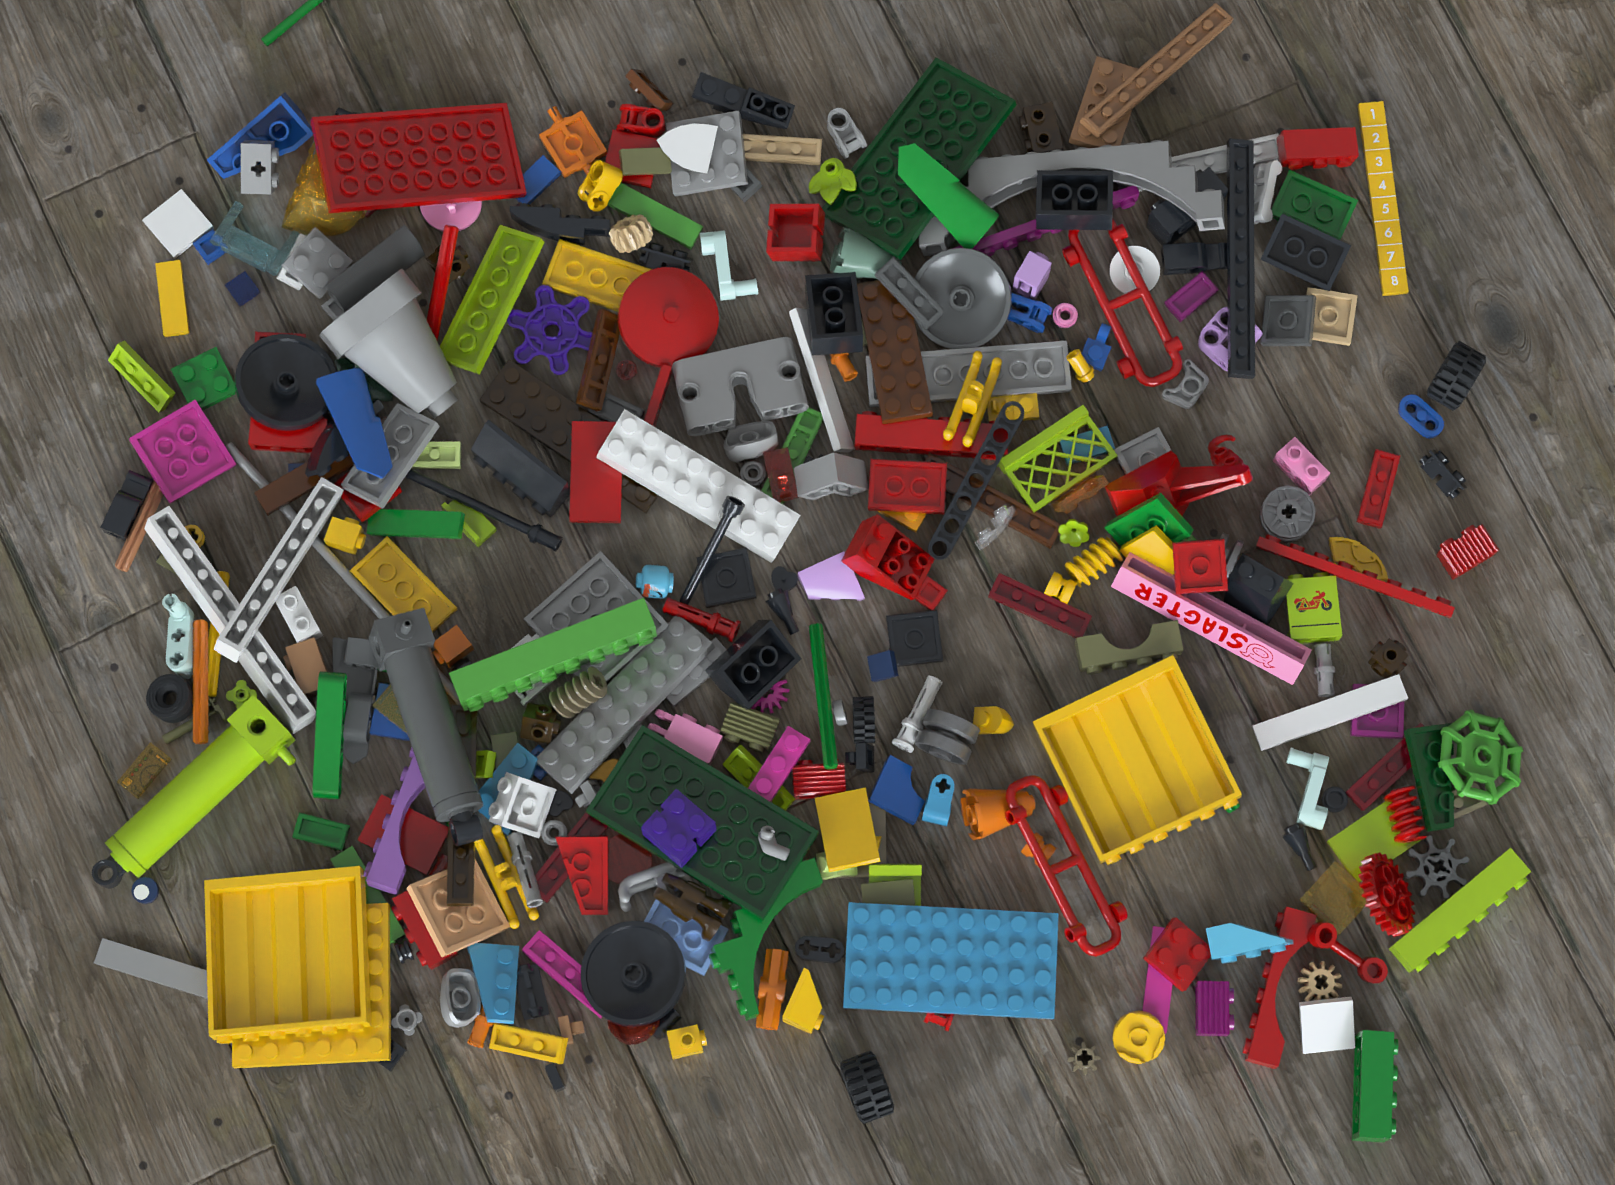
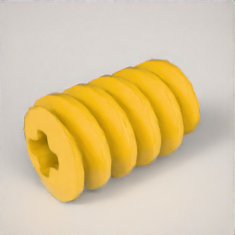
M1100 537L1097 540L1098 545L1090 544V552L1084 549L1081 552V557H1073V563H1065L1066 571L1072 580L1078 582L1077 585L1080 588L1082 587V582L1088 586L1091 585L1090 576L1098 580V570L1106 574V564L1114 568V558L1120 562L1123 561L1119 549L1110 538L1106 537L1104 539Z

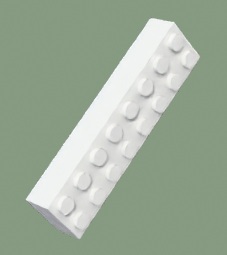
M625 409L596 457L716 529L724 514L722 512V504L726 497L733 496L738 498L745 504L741 515H737L736 518L732 519L724 535L770 563L777 556L801 516Z

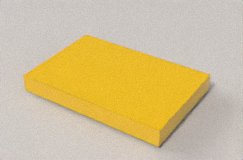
M866 787L815 798L829 872L881 862Z

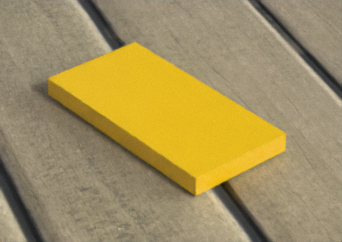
M559 239L542 285L550 286L554 291L575 298L583 296L590 303L618 312L621 298L628 286L637 277L652 269Z
M388 536L350 570L355 578L392 616L424 608L432 633L458 610Z

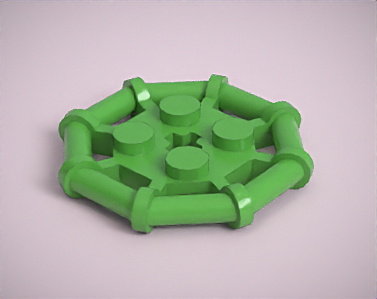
M1466 710L1463 716L1448 727L1442 728L1440 732L1442 735L1441 755L1438 766L1444 770L1456 788L1457 795L1460 797L1466 796L1486 801L1492 805L1496 804L1498 799L1511 789L1520 785L1521 779L1519 775L1521 752H1524L1523 747L1518 745L1505 726V720L1501 717L1494 718L1475 713L1473 710ZM1479 724L1491 727V731L1480 729ZM1468 725L1470 733L1463 737L1457 733ZM1498 734L1500 735V737L1505 742L1508 748H1506L1505 745L1501 746V744L1498 742V740H1500ZM1452 741L1457 744L1456 758L1451 759ZM1480 750L1482 751V755L1486 757V760L1480 761V759L1478 758V753H1480ZM1508 755H1511V756H1510V768H1509V770H1508V769H1507ZM1453 765H1458L1459 772L1466 776L1465 781L1461 779ZM1502 776L1505 782L1496 788L1494 780ZM1474 781L1485 784L1486 791L1471 786Z

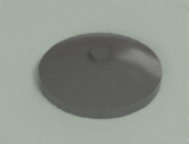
M949 249L930 258L918 271L915 280L945 311L944 315L927 330L915 319L921 331L935 343L950 349L975 348L993 339L1004 327L1011 311L1012 292L1005 272L990 256L974 249Z

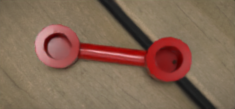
M1317 922L1310 928L1308 938L1312 946L1323 949L1330 948L1357 967V973L1363 981L1374 984L1383 982L1387 977L1388 968L1382 959L1377 957L1361 958L1336 940L1337 931L1333 924Z

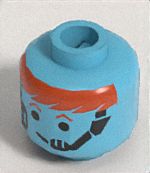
M645 565L642 573L636 574L635 585L636 588H640L643 597L663 599L668 593H672L674 576L666 566Z

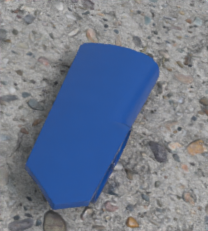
M354 368L318 378L316 384L356 468L383 479L393 468L381 420L379 417H376L364 371L360 368Z

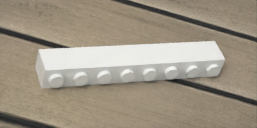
M323 477L320 478L218 637L214 647L215 651L237 663L339 503L343 489Z

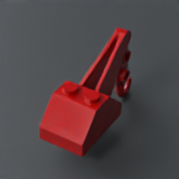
M1226 434L1218 436L1209 442L1207 448L1214 466L1181 467L1177 455L1170 450L1105 485L1116 516L1125 513L1159 493H1162L1183 516L1190 502L1230 488L1248 484L1253 479L1249 466L1244 464L1243 460L1231 449L1218 447L1220 443L1235 441L1236 438Z

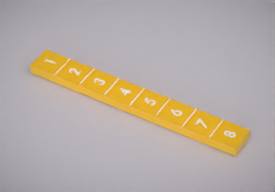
M1384 101L1359 103L1358 114L1382 296L1407 294L1409 290Z

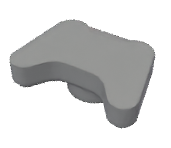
M1187 359L1182 364L1185 377L1176 388L1163 390L1162 398L1182 408L1190 409L1207 387L1209 378L1191 360Z

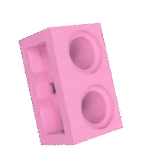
M1296 437L1278 451L1273 459V462L1300 489L1307 492L1309 496L1330 475V472Z

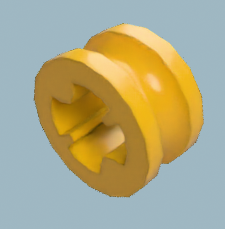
M196 525L185 526L190 535H192V531H195V534L198 536L195 542L200 548L205 542L204 532Z

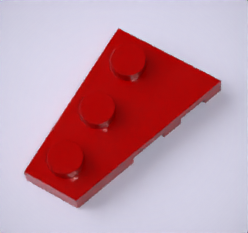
M555 836L581 914L608 915V836Z

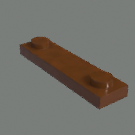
M603 308L598 310L576 399L577 404L597 412L602 410L620 335L618 315Z

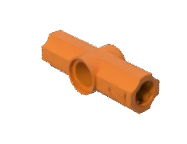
M766 949L763 976L760 977L758 991L759 1014L756 1017V1028L778 1030L781 1004L784 1003L787 979H785L789 957L788 951Z

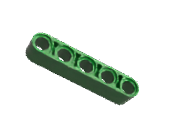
M319 672L313 798L340 799L344 751L343 730L347 691L346 673Z

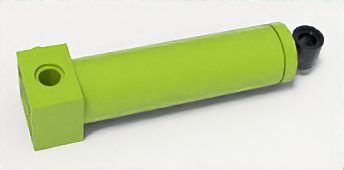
M252 695L227 719L231 725L127 821L114 836H111L105 842L112 852L107 859L100 860L93 866L92 877L94 881L104 888L111 889L119 885L122 876L126 872L131 871L138 878L142 876L146 869L148 870L264 760L270 765L280 756L288 766L294 764L296 758L287 748L295 741V738ZM266 726L262 733L257 734L259 728ZM112 868V877L109 880H102L101 874L103 870Z

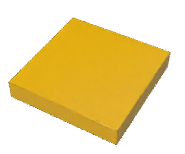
M1157 525L1121 546L1119 551L1125 557L1131 552L1174 575L1172 541Z

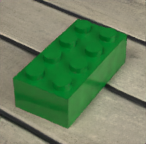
M1362 1030L1355 1035L1352 1141L1385 1142L1390 1140L1392 1135L1396 1133V1119H1392V1108H1396L1397 1092H1393V1081H1397L1398 1067L1394 1065V1055L1398 1054L1399 1043L1398 1039H1394V1032Z

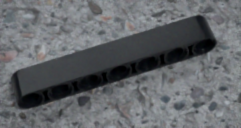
M1007 402L997 416L929 542L928 552L934 559L944 560L948 558L1024 419V408L1019 402ZM1011 406H1016L1020 410V416L1016 420H1009L1006 417V410ZM998 429H1005L1008 432V439L1003 443H998L994 440V432ZM991 451L996 455L994 464L987 466L982 463L981 457L984 452ZM973 474L983 476L984 482L981 487L973 488L970 486L969 479ZM962 496H967L971 499V507L966 511L960 510L957 506V501ZM956 519L959 522L957 532L948 533L946 531L945 523L947 520ZM938 541H943L947 545V551L942 556H937L933 552V545Z

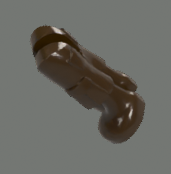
M665 873L661 882L675 890V895L657 887L653 896L671 909V912L685 922L691 919L695 920L702 927L701 937L709 942L719 929L722 921L697 909V905L700 904L706 907L715 916L723 919L727 915L732 901L724 896L720 899L709 897L706 895L704 887L673 874Z

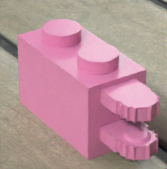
M656 709L654 714L659 719L671 724L668 730L652 723L649 724L648 728L711 766L723 741V736L719 734L720 730L708 724L705 727L696 724L697 720L694 717L684 713L682 716L677 714L673 716L660 709Z

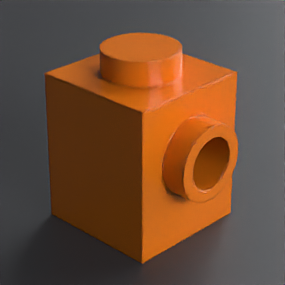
M455 625L435 640L433 645L435 650L432 654L440 665L445 662L450 668L458 660L472 652L474 648L460 628Z

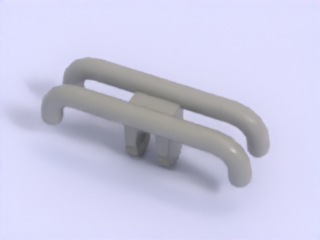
M665 862L626 877L620 883L618 890L621 909L625 912L630 911V898L636 893L655 886L667 891L665 884L661 882L665 873H670L677 877H683L688 874Z

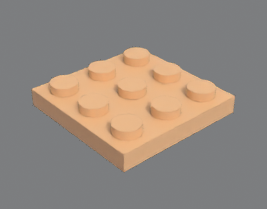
M476 859L474 870V906H447V870L412 883L406 888L441 957L506 931L510 927Z

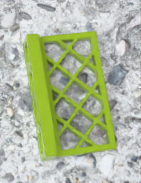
M1081 405L1004 456L999 463V468L1008 476L1031 510L1036 512L1116 459L1118 455L1092 421L1088 410L1084 405ZM1087 424L1093 432L1092 440L1077 438L1078 429ZM1095 436L1100 442L1094 441ZM1061 440L1073 442L1071 454L1056 452L1057 443ZM1076 442L1091 445L1089 457L1073 455ZM1093 446L1105 448L1109 456L1103 460L1091 458ZM1040 454L1051 455L1050 468L1035 466L1036 457ZM1055 456L1070 459L1068 471L1053 469ZM1031 460H1033L1032 465L1027 464L1028 462H1030ZM1072 460L1087 462L1086 471L1081 474L1070 472ZM1019 468L1031 469L1029 482L1018 480L1013 472ZM1034 470L1049 473L1047 485L1032 483ZM1051 474L1067 476L1065 485L1060 488L1049 486ZM1023 486H1027V487H1028L1027 492H1026V490L1024 489ZM1031 487L1046 490L1044 499L1036 504L1029 496Z

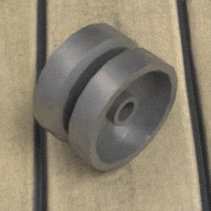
M928 709L923 720L927 730L919 731L915 745L924 752L942 760L967 765L972 751L966 744H974L976 742L980 729L971 722L941 710Z

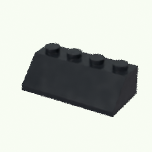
M490 420L485 423L471 448L474 456L473 461L483 469L487 466L494 472L492 476L504 485L507 482L513 487L512 492L522 500L526 497L533 503L531 507L543 516L546 513L552 517L570 496L568 482Z

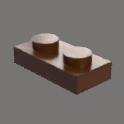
M631 69L625 75L630 81L629 86L638 94L642 93L647 98L646 103L651 108L668 111L674 104L641 70Z

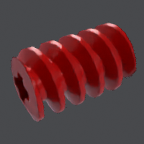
M1415 786L1392 790L1384 797L1385 802L1391 803L1386 807L1387 812L1394 813L1389 817V822L1397 823L1391 827L1392 832L1399 833L1394 837V842L1410 843L1427 837L1419 835V832L1424 830L1425 826L1416 825V822L1423 819L1422 816L1414 815V812L1419 810L1420 806L1411 804V802L1418 799L1417 796L1409 795V792L1414 790Z

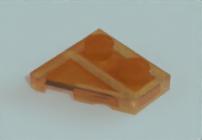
M1104 475L1091 476L1051 505L1056 513L1065 512L1067 514L1079 506L1078 502L1085 498L1087 500L1093 497L1101 488L1109 483Z

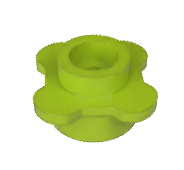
M239 680L236 683V687L226 693V698L228 701H233L238 709L252 695L257 698V692L251 690L247 686L246 681ZM240 693H243L244 697H239Z

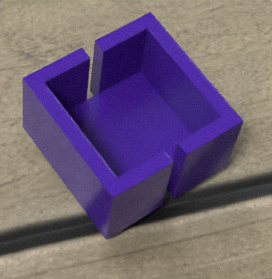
M675 789L661 804V813L656 810L641 826L644 837L682 868L697 852V846L693 840L696 838L697 844L702 847L716 831V822L679 790Z

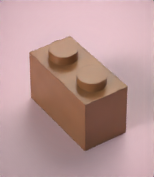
M313 637L285 647L287 655L283 656L288 671L293 670L296 678L294 681L307 699L317 696L319 672H328L318 642Z

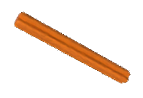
M201 619L193 622V742L198 745L208 743V622Z

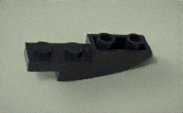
M700 72L691 96L713 105L712 109L723 113L739 111L741 119L782 129L788 128L795 105L753 88L749 87L746 90L703 72Z
M518 203L516 206H510L511 219L529 231L551 240L558 241L562 239L577 245H585L586 236L610 237V219H606L603 216H592L591 219L581 218L578 215H567L566 218H562L560 208H556L552 204L531 207L530 204Z
M377 399L372 401V404L376 417H379L377 413L384 408V406L381 403V401ZM333 419L323 430L312 449L305 470L307 477L317 474L319 477L323 476L332 469L330 465L335 460L339 462L349 455L348 449Z

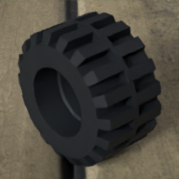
M1461 341L1455 343L1428 387L1427 396L1452 411L1459 408L1486 363V356Z
M871 1050L840 1062V1071L858 1119L863 1124L894 1113V1103L880 1064Z

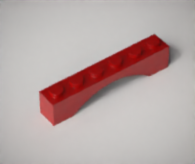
M1287 906L1283 909L1282 913H1277L1274 927L1278 928L1277 935L1292 939L1294 944L1286 945L1285 951L1272 953L1270 963L1265 962L1261 977L1266 978L1263 988H1258L1255 1002L1259 1003L1257 1013H1252L1249 1022V1028L1253 1029L1251 1038L1245 1039L1242 1053L1246 1054L1245 1061L1273 1069L1279 1067L1285 1040L1279 1029L1276 1017L1275 997L1277 985L1289 959L1298 949L1309 942L1308 933L1312 925L1315 924L1317 916L1315 914Z

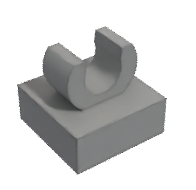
M587 780L580 785L583 794L575 798L579 808L589 806L600 790L601 786L597 780Z

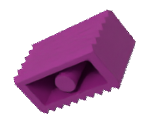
M1197 981L1195 983L1196 1036H1228L1230 1030H1234V1014H1229V1004H1234V988H1229V981Z

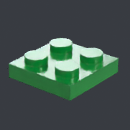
M217 347L171 368L187 403L189 404L196 400L202 411L236 394L235 382Z

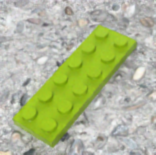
M499 225L440 345L448 364L480 375L545 243L542 238Z

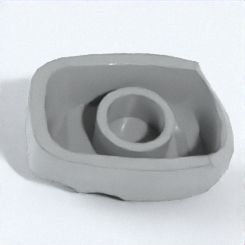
M759 421L729 429L723 444L726 456L730 461L737 463L744 459H755L773 451L778 446V436L773 422Z
M453 968L443 975L440 1007L444 1021L449 1026L465 1027L480 1014L481 1000L479 988L474 973L469 969Z

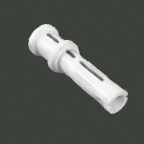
M930 675L927 676L908 718L906 717L902 720L901 724L903 726L897 738H894L892 741L894 746L909 753L913 752V744L919 731L923 730L922 724L927 710L930 709L943 683L941 680Z

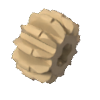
M632 215L612 225L609 235L616 250L620 253H630L633 250H638L640 247H645V244L652 240L653 232L650 222L647 221L646 217L643 215Z
M1321 961L1318 968L1314 962L1309 963L1310 971L1306 968L1301 970V973L1306 978H1298L1297 983L1305 984V986L1301 987L1298 992H1308L1304 999L1305 1001H1310L1312 997H1314V1000H1321V998L1322 1000L1330 999V997L1338 998L1339 995L1334 989H1341L1342 984L1336 983L1335 980L1341 978V974H1331L1335 969L1334 965L1325 970V961ZM1315 977L1316 980L1320 978L1324 980L1323 986L1325 987V989H1323V987H1321L1320 989L1315 987V985L1317 984V982L1314 980Z

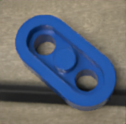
M1407 395L1399 403L1398 413L1401 418L1423 437L1435 438L1443 430V418L1419 396ZM1412 406L1415 412L1409 413L1406 407ZM1426 423H1431V424H1433L1434 429H1433V430L1427 429L1426 426H1425V424H1426Z

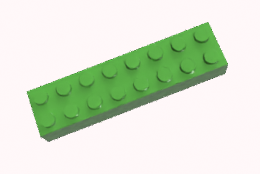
M641 598L452 671L449 675L464 711L469 709L470 712H474L483 708L484 703L491 700L500 702L509 697L508 694L512 692H526L533 688V684L540 681L545 684L557 679L556 675L561 673H575L581 670L582 665L589 662L591 665L603 662L605 656L614 653L617 656L630 650L629 647L633 645H647L654 641V637H657L656 627L645 599Z

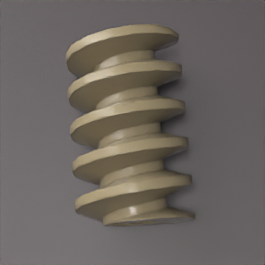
M589 667L587 669L588 672L582 671L580 677L575 676L572 681H567L564 686L558 687L557 692L552 691L549 694L553 708L561 716L572 718L576 713H580L584 708L589 707L591 703L597 702L599 698H603L607 694L606 680L597 668Z

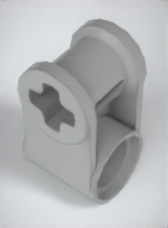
M835 108L829 112L827 129L844 159L848 158L849 154L853 151L867 147L864 136L845 109ZM835 118H841L843 119L845 124L842 126H835L832 123V120Z

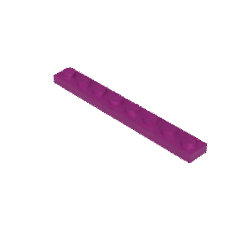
M1129 186L1113 192V209L1119 207L1126 209L1135 205L1139 197L1138 188L1136 186ZM1035 219L981 238L972 249L992 256L996 250L1002 248L1010 250L1018 246L1019 242L1025 240L1032 242L1040 239L1042 234L1048 232L1055 234L1063 230H1036Z

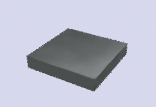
M1314 295L1265 296L1262 324L1263 335L1261 336L1260 344L1262 346H1312L1316 297Z

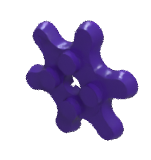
M542 285L535 291L537 306L533 311L526 313L514 309L511 310L507 318L509 326L521 329L525 334L524 342L514 351V358L517 362L525 364L537 355H544L549 359L551 371L556 375H562L569 368L567 361L569 350L576 347L589 350L592 332L582 330L579 326V319L588 312L590 304L587 298L578 296L569 304L560 305L554 299L553 289L550 286ZM550 325H555L559 328V333L557 336L550 337L545 333L546 328Z

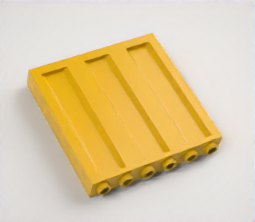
M1173 655L1033 721V726L1062 786L1068 794V798L1100 864L1106 862L1107 865H1111L1121 860L1120 855L1127 851L1134 854L1144 849V843L1153 840L1154 843L1162 841L1168 837L1167 832L1177 829L1178 832L1192 826L1191 821L1199 817L1203 821L1214 816V810L1222 806L1226 810L1239 804L1237 799L1242 796L1240 789Z
M361 866L204 880L209 1036L212 1039L217 1040L219 1044L232 1043L233 1039L243 1038V1041H257L259 1036H269L270 1039L285 1038V1034L295 1033L298 1037L312 1035L311 1032L322 1031V1034H336L338 1029L348 1028L349 1032L364 1031V1027L371 1026L365 871Z

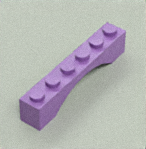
M412 747L409 757L412 758L409 767H404L400 777V781H403L400 791L395 790L391 805H394L391 815L386 814L382 828L385 829L382 839L377 838L373 852L376 855L373 863L368 862L364 872V877H367L368 886L396 896L406 874L400 849L403 821L412 802L426 788Z

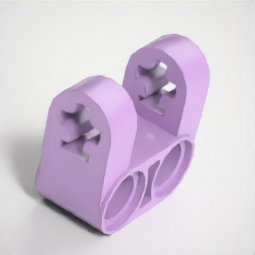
M1223 307L1201 331L1198 346L1214 363L1228 372V349L1223 346L1224 342L1228 339V325H1224L1220 320L1222 317H1228L1227 307ZM1255 325L1256 343L1263 335V333L1259 329V327ZM1212 335L1216 338L1217 342L1209 344L1205 341L1204 337Z

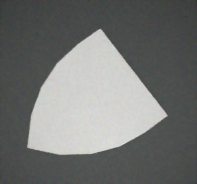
M696 123L682 125L666 132L657 139V142L663 152L676 164L692 171L708 173L718 126Z

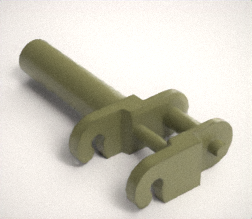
M208 696V706L212 705L214 710L208 713V717L217 713L221 715L225 723H228L219 704H214L216 699H211ZM193 718L162 735L165 743L169 744L192 731Z

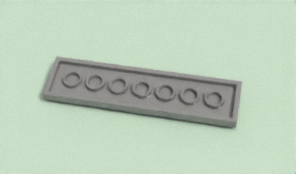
M1067 341L921 352L931 403L957 401L975 351H980L983 355L975 380L982 383V385H985L992 360L995 357H999L1002 360L1000 373L991 397L1033 393L1071 392L1072 390L1069 361L1066 359L1068 355ZM865 356L869 407H879L869 356Z
M674 616L668 623L669 627L641 650L607 685V694L603 698H599L597 702L591 703L589 707L584 708L537 756V765L571 794L715 648L713 642L683 618Z

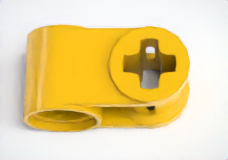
M601 160L595 161L578 189L579 198L587 202L588 207L592 211L598 212L605 209L614 191L622 181V170Z

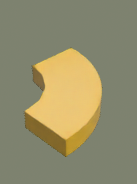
M1329 537L1332 563L1346 562L1353 565L1352 570L1362 573L1363 569L1378 574V580L1387 582L1388 575L1386 569L1374 552L1356 540L1344 537Z

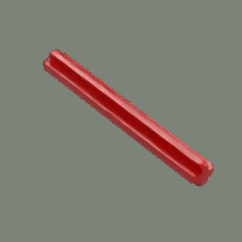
M454 225L444 226L426 319L437 341L459 231L458 227Z

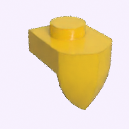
M997 706L974 708L973 724L980 729L979 734H1004L1009 732L1014 726L1011 716L1003 708Z

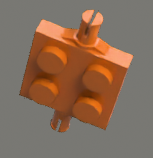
M556 106L552 107L553 111L550 108L547 112L554 121V124L546 131L540 133L539 138L564 178L582 170L588 175L592 164L607 155L606 148L582 110L572 116L563 118Z

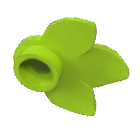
M830 158L821 165L820 172L815 174L810 180L809 193L816 194L820 192L822 198L827 203L832 204L841 189L846 191L856 190V177L851 170L845 169L841 160Z

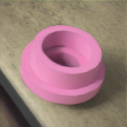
M1061 303L1053 311V321L1061 328L1072 327L1077 321L1078 312L1073 305ZM1067 313L1070 318L1063 320L1060 315Z

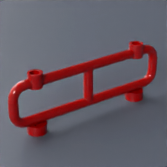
M1112 218V230H1108L1136 289L1110 301L1078 238L1080 230H1069L1068 239L1070 245L1062 249L1063 256L1069 267L1080 263L1125 355L1124 358L1116 361L1123 378L1127 379L1134 375L1139 383L1144 386L1155 387L1178 376L1183 364L1179 351L1183 350V345L1178 336L1172 338L1124 241V239L1128 238L1124 225L1120 224L1117 226ZM1138 298H1142L1163 341L1165 350L1173 363L1169 370L1154 377H1148L1144 373L1114 312L1115 309Z
M1035 775L1025 776L1014 781L1006 790L1005 798L1009 810L1005 812V818L1011 825L1018 824L1069 927L1064 930L1066 939L1071 943L1077 941L1082 951L1090 956H1100L1113 950L1121 941V929L1118 923L1127 919V910L1120 901L1108 904L1059 808L1068 802V794L1065 788L1059 784L1049 788L1045 780ZM1030 785L1036 786L1039 789L1072 856L1053 865H1049L1026 819V809L1019 805L1016 799V793ZM1075 865L1078 866L1111 931V938L1097 946H1093L1088 942L1086 928L1082 923L1078 922L1055 876Z

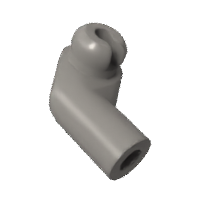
M771 826L762 827L758 833V840L762 851L767 855L786 861L790 849L777 844L774 835L775 831Z

